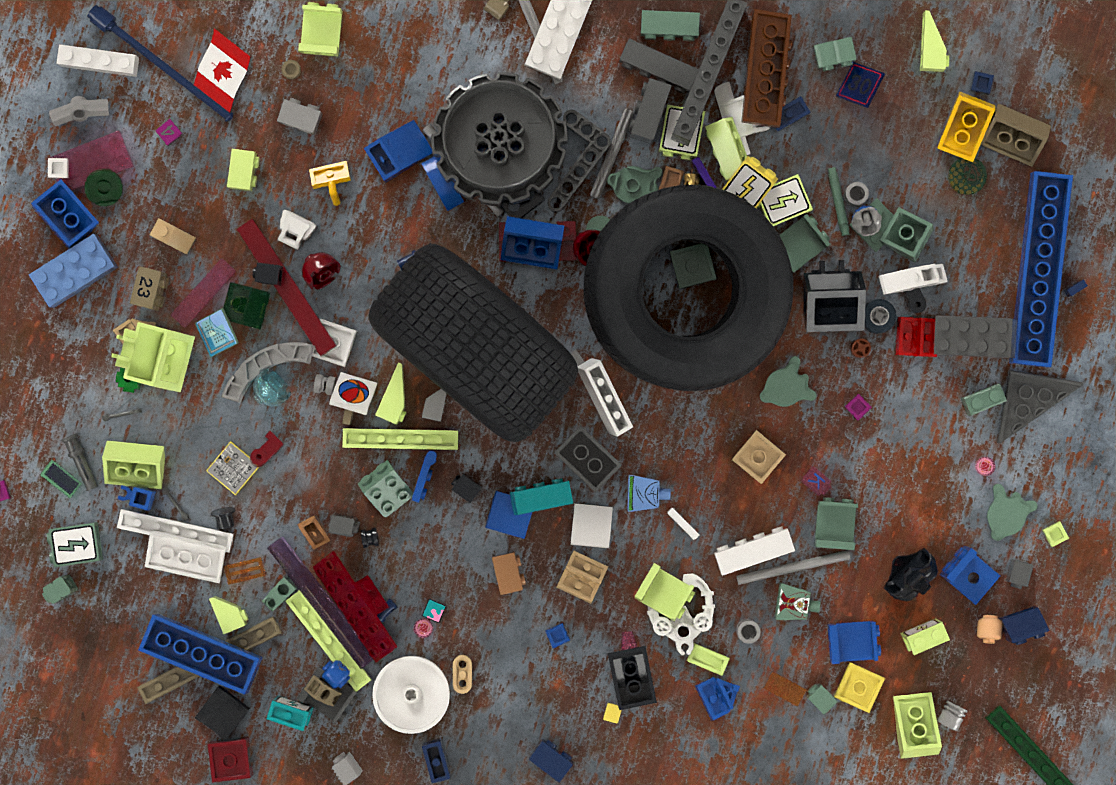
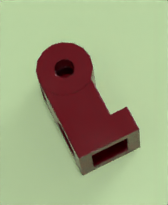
M271 431L264 437L266 442L259 449L253 450L250 455V462L254 467L265 465L284 445Z

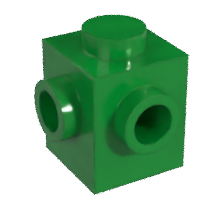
M120 367V372L117 371L116 374L118 387H122L124 392L134 393L135 389L140 390L141 383L124 379L125 368Z

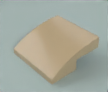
M573 551L556 588L591 604L608 566Z

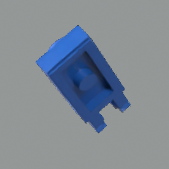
M434 451L427 452L424 458L412 501L419 503L420 499H425L427 489L424 486L426 481L430 482L433 473L430 467L436 463L437 453Z

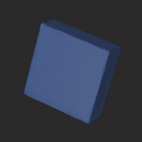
M563 623L545 630L552 648L570 641Z

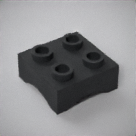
M219 685L198 712L195 719L209 727L226 741L250 707Z

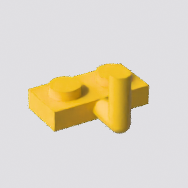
M347 161L309 169L313 189L328 186L332 202L335 206H338L341 201L337 193L336 184L351 181Z

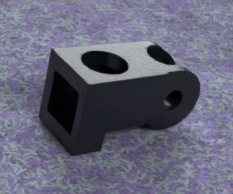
M920 288L903 291L908 301V309L911 312L920 313L925 310L926 300Z

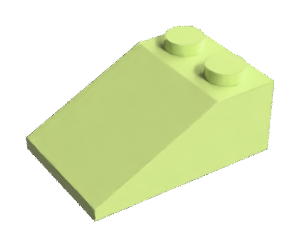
M932 693L893 696L901 759L938 755L942 744Z

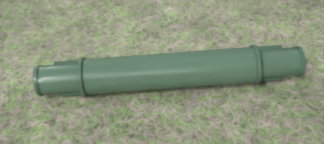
M836 167L828 169L829 182L842 236L850 235L849 222L847 220L838 173L836 172Z

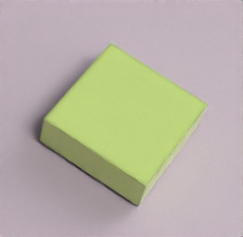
M1060 521L1042 530L1051 547L1069 539Z

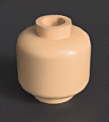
M983 615V618L978 620V638L983 639V643L994 644L995 640L1001 639L1002 621L998 619V616Z

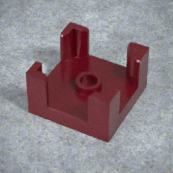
M249 737L220 742V740L210 741L207 744L212 783L246 779L253 776L252 765L250 766L248 748L250 747Z

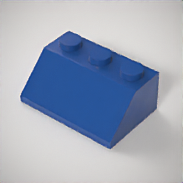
M62 179L31 203L32 208L68 249L83 241L99 224Z
M507 216L500 260L558 269L564 226Z

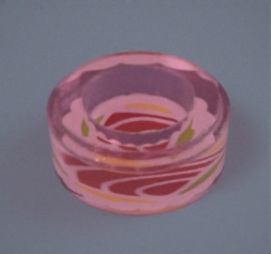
M981 457L976 461L975 469L978 474L989 476L995 470V463L989 457Z
M426 618L419 619L414 625V632L418 637L426 638L433 632V624Z

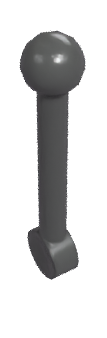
M141 409L111 415L103 414L102 419L108 421L110 418L142 412Z
M164 487L162 489V494L167 495V497L170 499V501L182 515V520H188L189 515L187 513H184L181 507L171 496V494L169 493V488Z

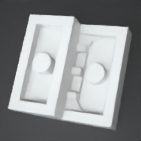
M575 504L571 545L609 548L613 507Z

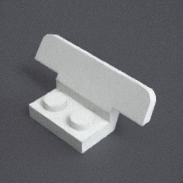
M725 82L714 90L722 119L733 117L746 154L749 155L750 150L745 136L767 131L771 128L742 123L744 95L734 99L730 82Z

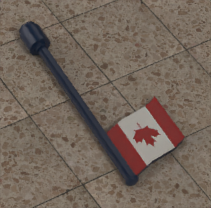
M95 5L89 11L87 17L90 19V22L104 33L107 31L115 33L226 119L225 122L233 118V113L231 112L233 102L248 71L251 57L216 29H214L211 43L199 65L193 85L118 27L115 22L116 17L102 6Z

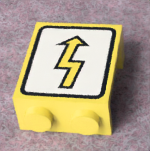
M747 156L722 190L743 198L757 208L778 178L772 170L762 167L758 159Z

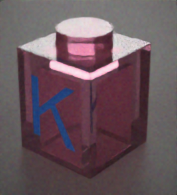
M811 466L800 480L817 496H820L821 493L825 495L831 488L829 485L831 480L814 466Z

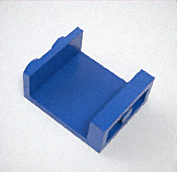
M862 621L827 624L830 662L832 664L859 660L878 661V656H881V646L877 644L880 630L876 622Z

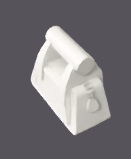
M283 210L280 221L282 232L278 240L298 250L301 242L308 240L318 228V225L289 210ZM289 232L297 236V239L294 240L286 235Z

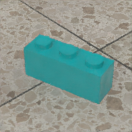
M563 478L551 480L552 484L549 485L540 482L533 484L534 488L526 489V485L515 487V491L510 492L514 515L573 504L569 481L563 482Z

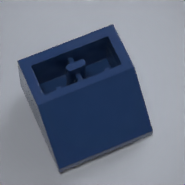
M1036 606L999 618L1002 621L1005 639L1016 645L1026 643V639L1034 637V639L1045 636V632L1049 631L1039 608Z

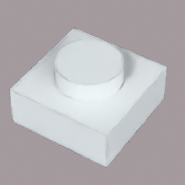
M48 158V178H69V159Z

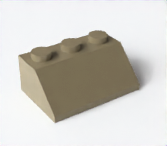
M998 103L980 145L1032 167L1048 140L1051 126Z

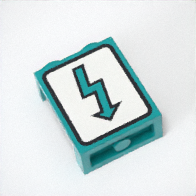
M277 696L272 700L266 719L304 731L305 726L309 725L314 707Z

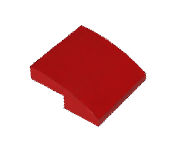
M898 317L895 355L937 357L934 354L936 319Z

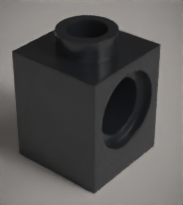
M257 263V266L253 268L255 282L281 286L283 266Z

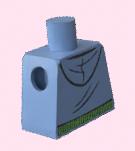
M628 475V512L659 508V500H670L671 489L659 488V480Z

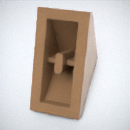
M314 515L297 524L313 549L330 541L318 515Z

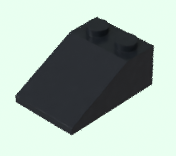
M646 646L608 653L619 710L657 703Z

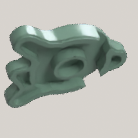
M628 166L617 173L610 174L607 183L613 188L619 200L629 204L646 194L657 191L656 181L662 176L663 172L660 167L645 170L636 166Z
M791 357L786 367L776 370L769 375L764 390L760 393L762 402L788 407L800 400L813 401L816 399L815 391L808 387V375L798 374L800 359L798 357Z
M995 484L992 488L994 499L988 508L986 518L990 526L992 539L1000 541L1006 536L1019 532L1025 524L1027 515L1035 511L1038 505L1033 500L1024 501L1018 492H1013L1010 497H1007L1004 487L1001 484Z

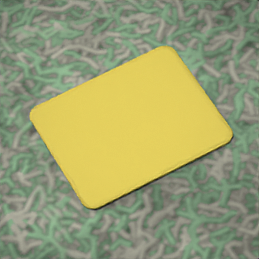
M608 703L603 720L617 724L621 714L618 705Z

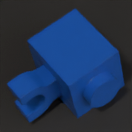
M121 485V489L126 490L127 495L125 497L118 496L119 500L129 499V506L151 510L156 491L135 486L131 490L128 486Z

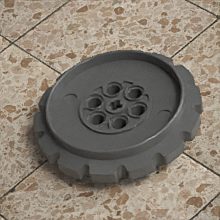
M498 72L497 77L494 79L490 78L488 73L469 79V86L467 88L462 85L457 86L446 97L448 106L439 107L433 121V127L438 132L431 135L433 156L441 158L436 164L442 177L447 183L455 181L454 190L463 197L473 200L474 197L479 196L480 203L489 206H501L503 200H508L511 205H515L529 200L531 191L541 193L553 181L551 172L560 171L566 157V150L561 148V146L568 143L566 122L558 120L562 116V110L552 95L544 97V87L529 78L524 82H520L518 74ZM498 117L504 119V121L500 124L494 122V120ZM514 126L521 128L517 133L511 131ZM481 127L488 129L485 133L478 132V129ZM500 136V138H503V141L499 142V140H496V137ZM482 145L488 147L485 152L478 151V148ZM513 145L521 146L519 151H513L511 148ZM499 154L505 156L502 161L495 160V157Z

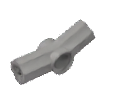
M75 96L69 104L50 110L49 115L55 126L72 120L81 122L91 116H109L108 99L87 100L85 97Z

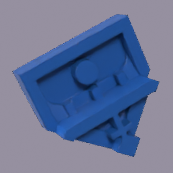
M714 677L695 685L711 721L729 713L731 709L733 710V704L740 686Z

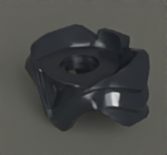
M925 548L910 555L897 556L892 561L891 574L884 585V589L893 598L902 601H911L918 593L924 595L931 588L929 582L938 573L935 558Z

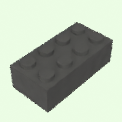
M936 316L934 354L1015 358L1017 320L1013 318Z

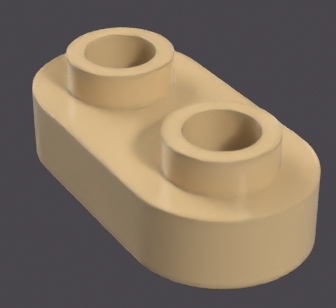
M458 655L453 661V688L456 692L464 694L472 687V661L467 655ZM465 661L466 666L463 668L460 667L459 662ZM465 680L466 686H460L459 681Z

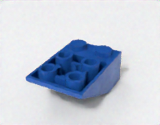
M414 120L384 135L364 148L385 183L433 154L431 146Z

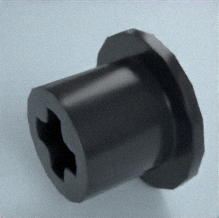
M225 507L211 512V516L216 519L218 529H228L234 526L232 513L235 512V508Z

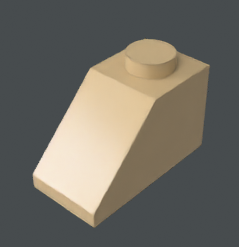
M159 218L150 233V236L185 254H188L196 237Z

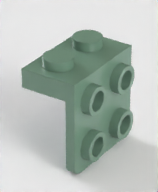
M388 460L379 464L373 472L364 476L358 483L363 494L384 517L392 514L412 498L414 494Z

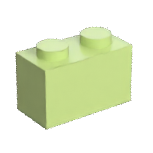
M232 149L227 182L229 189L252 191L253 187H256L257 176H254L255 168L259 167L260 160L256 152Z

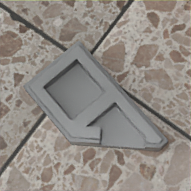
M440 389L426 398L422 418L441 421L447 395L445 391Z

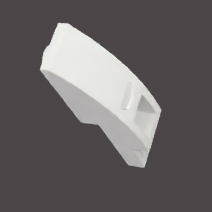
M943 264L924 265L879 276L884 295L948 282Z

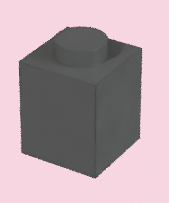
M1012 559L1006 581L1011 582V587L1022 589V586L1028 587L1034 565Z

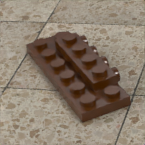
M759 9L753 10L742 123L779 128L781 125L782 107L786 103L784 88H787L788 84L786 70L790 66L788 51L792 47V40L789 39L791 14Z

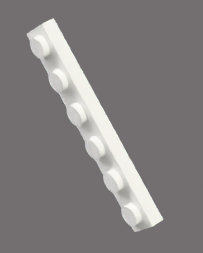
M121 509L117 524L119 529L150 535L151 530L226 546V552L230 553L234 533Z

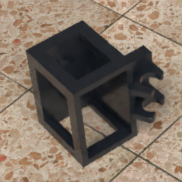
M838 260V271H825V261H819V270H811V273H804L803 318L806 332L865 330L866 287L862 271L845 269L844 260Z

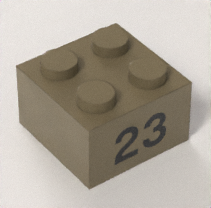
M139 266L129 304L159 311V307L162 308L165 297L162 296L163 291L167 289L169 284L168 274Z

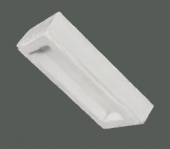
M672 507L667 511V514L693 540L699 536Z

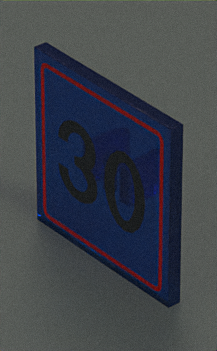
M853 62L836 96L868 108L885 73Z

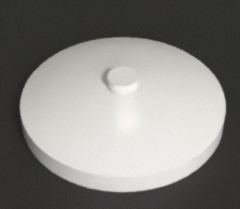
M404 656L391 661L378 674L373 686V704L378 716L387 726L402 733L414 734L432 728L444 716L449 704L450 689L446 676L435 663L419 656Z

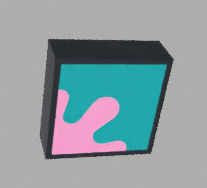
M429 598L422 616L440 623L447 605Z

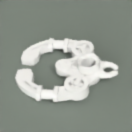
M693 573L684 574L683 582L689 586L697 587L701 591V596H705V605L702 606V609H704L703 613H699L695 618H692L687 607L683 606L686 609L681 619L676 618L674 622L666 617H660V613L649 606L647 611L654 632L658 636L666 635L675 641L677 651L681 655L685 654L681 649L682 644L685 643L689 646L686 654L690 655L694 646L693 639L701 632L708 631L711 628L715 608L712 598L714 592L709 589L708 585L699 576ZM686 627L689 630L688 636H679L678 629Z

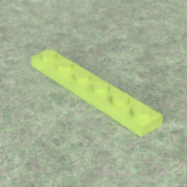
M343 428V448L458 450V431Z
M302 589L286 600V603L332 662L340 660L350 670L349 676L351 678L348 682L356 692L372 680Z

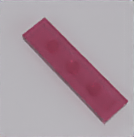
M221 258L172 312L171 316L186 328L237 271Z

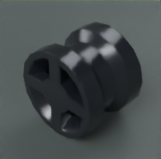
M376 527L368 531L365 529L361 530L363 548H368L370 545L379 546Z

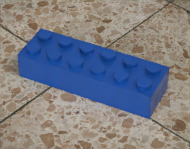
M158 613L152 615L138 649L143 653L244 695L249 693L263 657Z

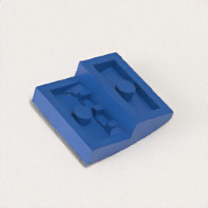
M495 491L485 528L525 539L532 512L514 515L510 494Z

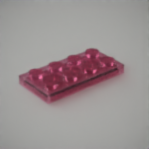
M119 130L50 157L69 159V178H56V181L58 182L62 179L71 191L84 187L87 176L94 170L104 168L119 173L134 167Z

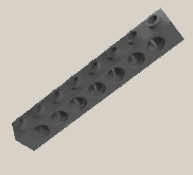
M742 0L727 1L676 123L671 140L689 146L745 12L747 2Z

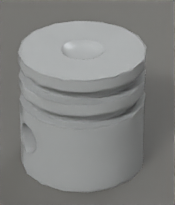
M854 182L844 190L843 197L849 206L857 207L866 202L869 191L863 183Z
M743 619L737 624L736 634L741 641L750 644L756 642L760 637V628L755 621Z
M947 700V705H944L945 710L942 709L937 722L958 732L964 720L962 717H965L964 713L968 711Z

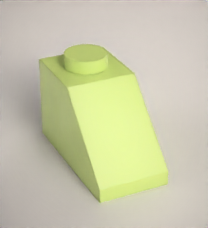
M217 596L209 599L223 634L247 625L248 615L245 609L242 610L240 606Z

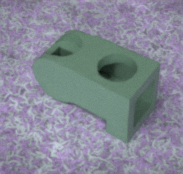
M286 575L262 602L273 612L300 586Z

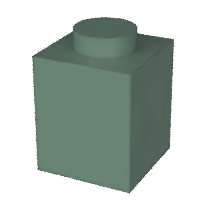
M820 683L818 685L814 684L807 691L809 694L806 697L824 715L838 702Z

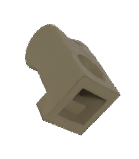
M313 675L304 688L314 699L333 707L342 695L340 690L332 688L328 683Z

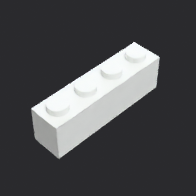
M59 44L57 64L67 68L137 77L139 57L133 54Z
M591 358L579 365L578 373L608 433L618 437L631 429L633 425L601 360Z
M782 526L772 529V533L765 535L763 532L754 535L753 540L746 541L745 538L736 541L735 546L728 547V545L718 547L714 555L721 575L723 576L794 552L795 549L788 529H783Z

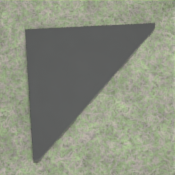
M1009 370L1005 392L1007 401L1003 403L997 443H1002L1008 437L1015 434L1052 406L1083 386V383Z

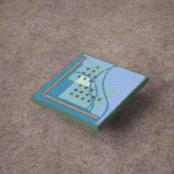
M223 308L195 322L210 358L239 343Z

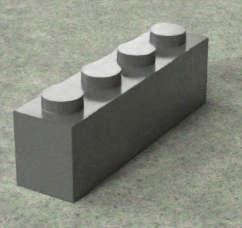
M630 38L619 60L622 63V67L631 71L634 68L640 71L639 74L646 78L652 76L657 81L674 86V90L682 94L690 92L699 71L695 67Z

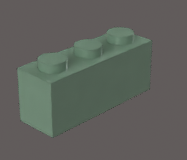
M642 10L641 36H645L644 39L647 40L664 37V40L674 41L675 38H683V41H694V38L698 39L700 13Z

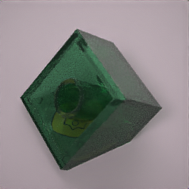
M230 282L223 307L228 320L261 330L265 311L269 303L270 292Z

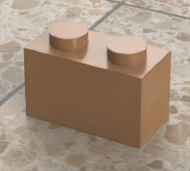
M515 551L493 556L492 561L500 595L523 590V585H526L524 573L520 574L518 568L522 566L520 556L515 555Z

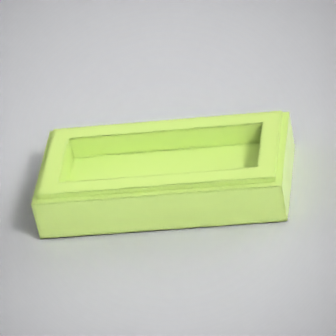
M694 643L693 650L688 656L687 661L723 676L730 658Z

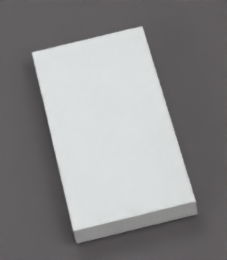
M151 530L145 567L220 583L226 546Z

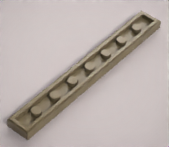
M272 616L225 642L249 651L281 634L282 631L276 619ZM175 667L137 688L145 704L199 677V675Z

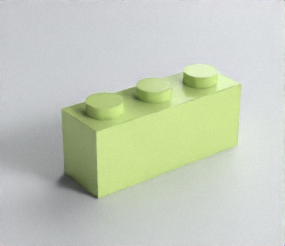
M733 117L723 118L705 126L707 130L706 136L713 146V154L718 159L720 173L725 180H730L747 157Z

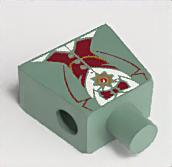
M779 582L774 618L776 620H805L808 617V611L819 613L821 602L810 600L811 592Z

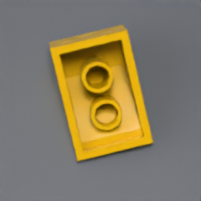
M959 91L937 148L973 162L995 112V105Z

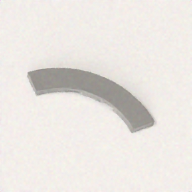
M290 342L275 344L256 352L246 359L235 374L231 376L221 397L241 403L250 384L267 369L287 362L310 364L315 345Z

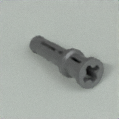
M75 433L61 441L67 447L68 457L70 459L73 458L86 491L98 487L84 457L85 449L81 447L77 438L78 434ZM81 464H83L89 480H87L86 475L81 467Z

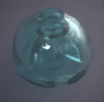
M266 368L254 380V398L259 404L276 407L286 402L290 398L291 392L287 393L286 388L288 385L281 376L274 371L271 373L267 372L268 368Z

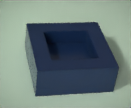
M975 71L970 91L989 95L994 75Z
M1083 279L1064 290L1067 297H1070L1088 285Z

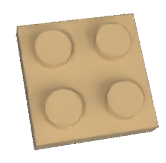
M756 430L732 460L762 484L786 454Z

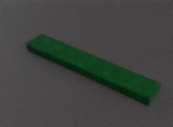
M1000 705L985 717L1047 785H1073Z

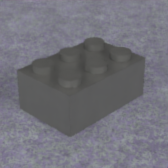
M649 78L648 83L644 82L640 94L643 96L642 101L638 100L634 114H637L636 119L632 118L629 126L630 138L652 145L672 85Z
M581 425L554 452L595 493L622 466Z

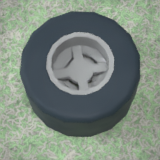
M874 299L866 303L865 329L879 334L887 332L894 326L897 316L896 310L890 302L883 299Z

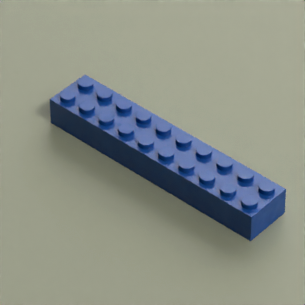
M1039 171L1030 173L1014 319L1017 320L1015 358H1009L1010 364L1052 367L1073 175Z

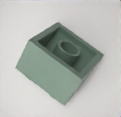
M898 207L880 241L897 254L916 263L934 230L933 224Z

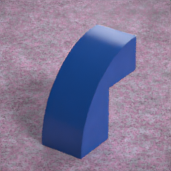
M432 157L421 164L445 208L449 211L464 201L461 195L454 190V182L447 183L439 172L436 163L440 161V158Z

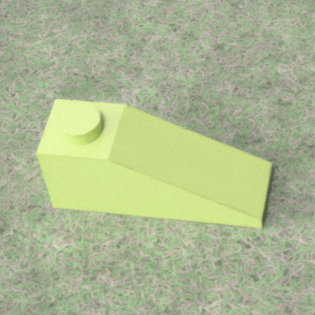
M925 10L922 19L920 71L943 72L949 66V55H946V47L930 11Z
M399 362L375 414L394 424H398L399 421L403 422L407 413L404 411L403 364Z

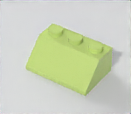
M118 441L106 442L102 456L105 484L162 489L165 465L164 446Z

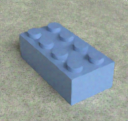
M92 234L38 268L29 276L50 308H55L114 271L118 266L99 236Z

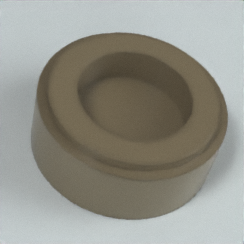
M287 60L283 63L281 70L287 79L294 80L300 76L301 66L298 62Z

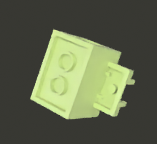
M140 322L137 323L135 331L124 329L123 336H116L117 339L124 340L121 354L112 353L111 357L117 359L115 366L125 368L124 379L181 392L195 336Z

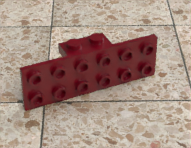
M334 551L313 566L316 575L320 578L373 660L378 662L395 650L397 645L377 616L389 608L370 577L367 575L354 582Z

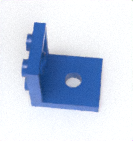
M963 546L954 554L955 557L952 561L946 563L942 568L943 572H941L940 576L976 605L998 580L1000 575L976 555L977 552ZM972 572L978 575V580L975 583L968 581V575Z

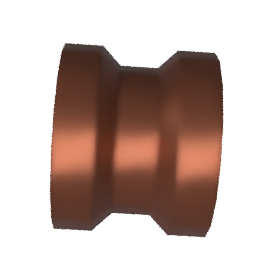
M857 339L852 342L850 350L853 356L863 358L869 355L871 345L865 339Z

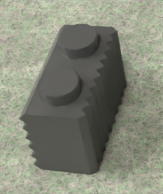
M335 513L331 516L328 533L352 537L359 532L360 521H357V517Z

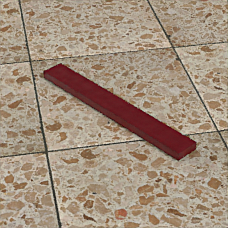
M254 219L239 227L237 231L258 263L283 266L281 286L274 285V287L311 343L315 345L319 355L323 356L337 346Z

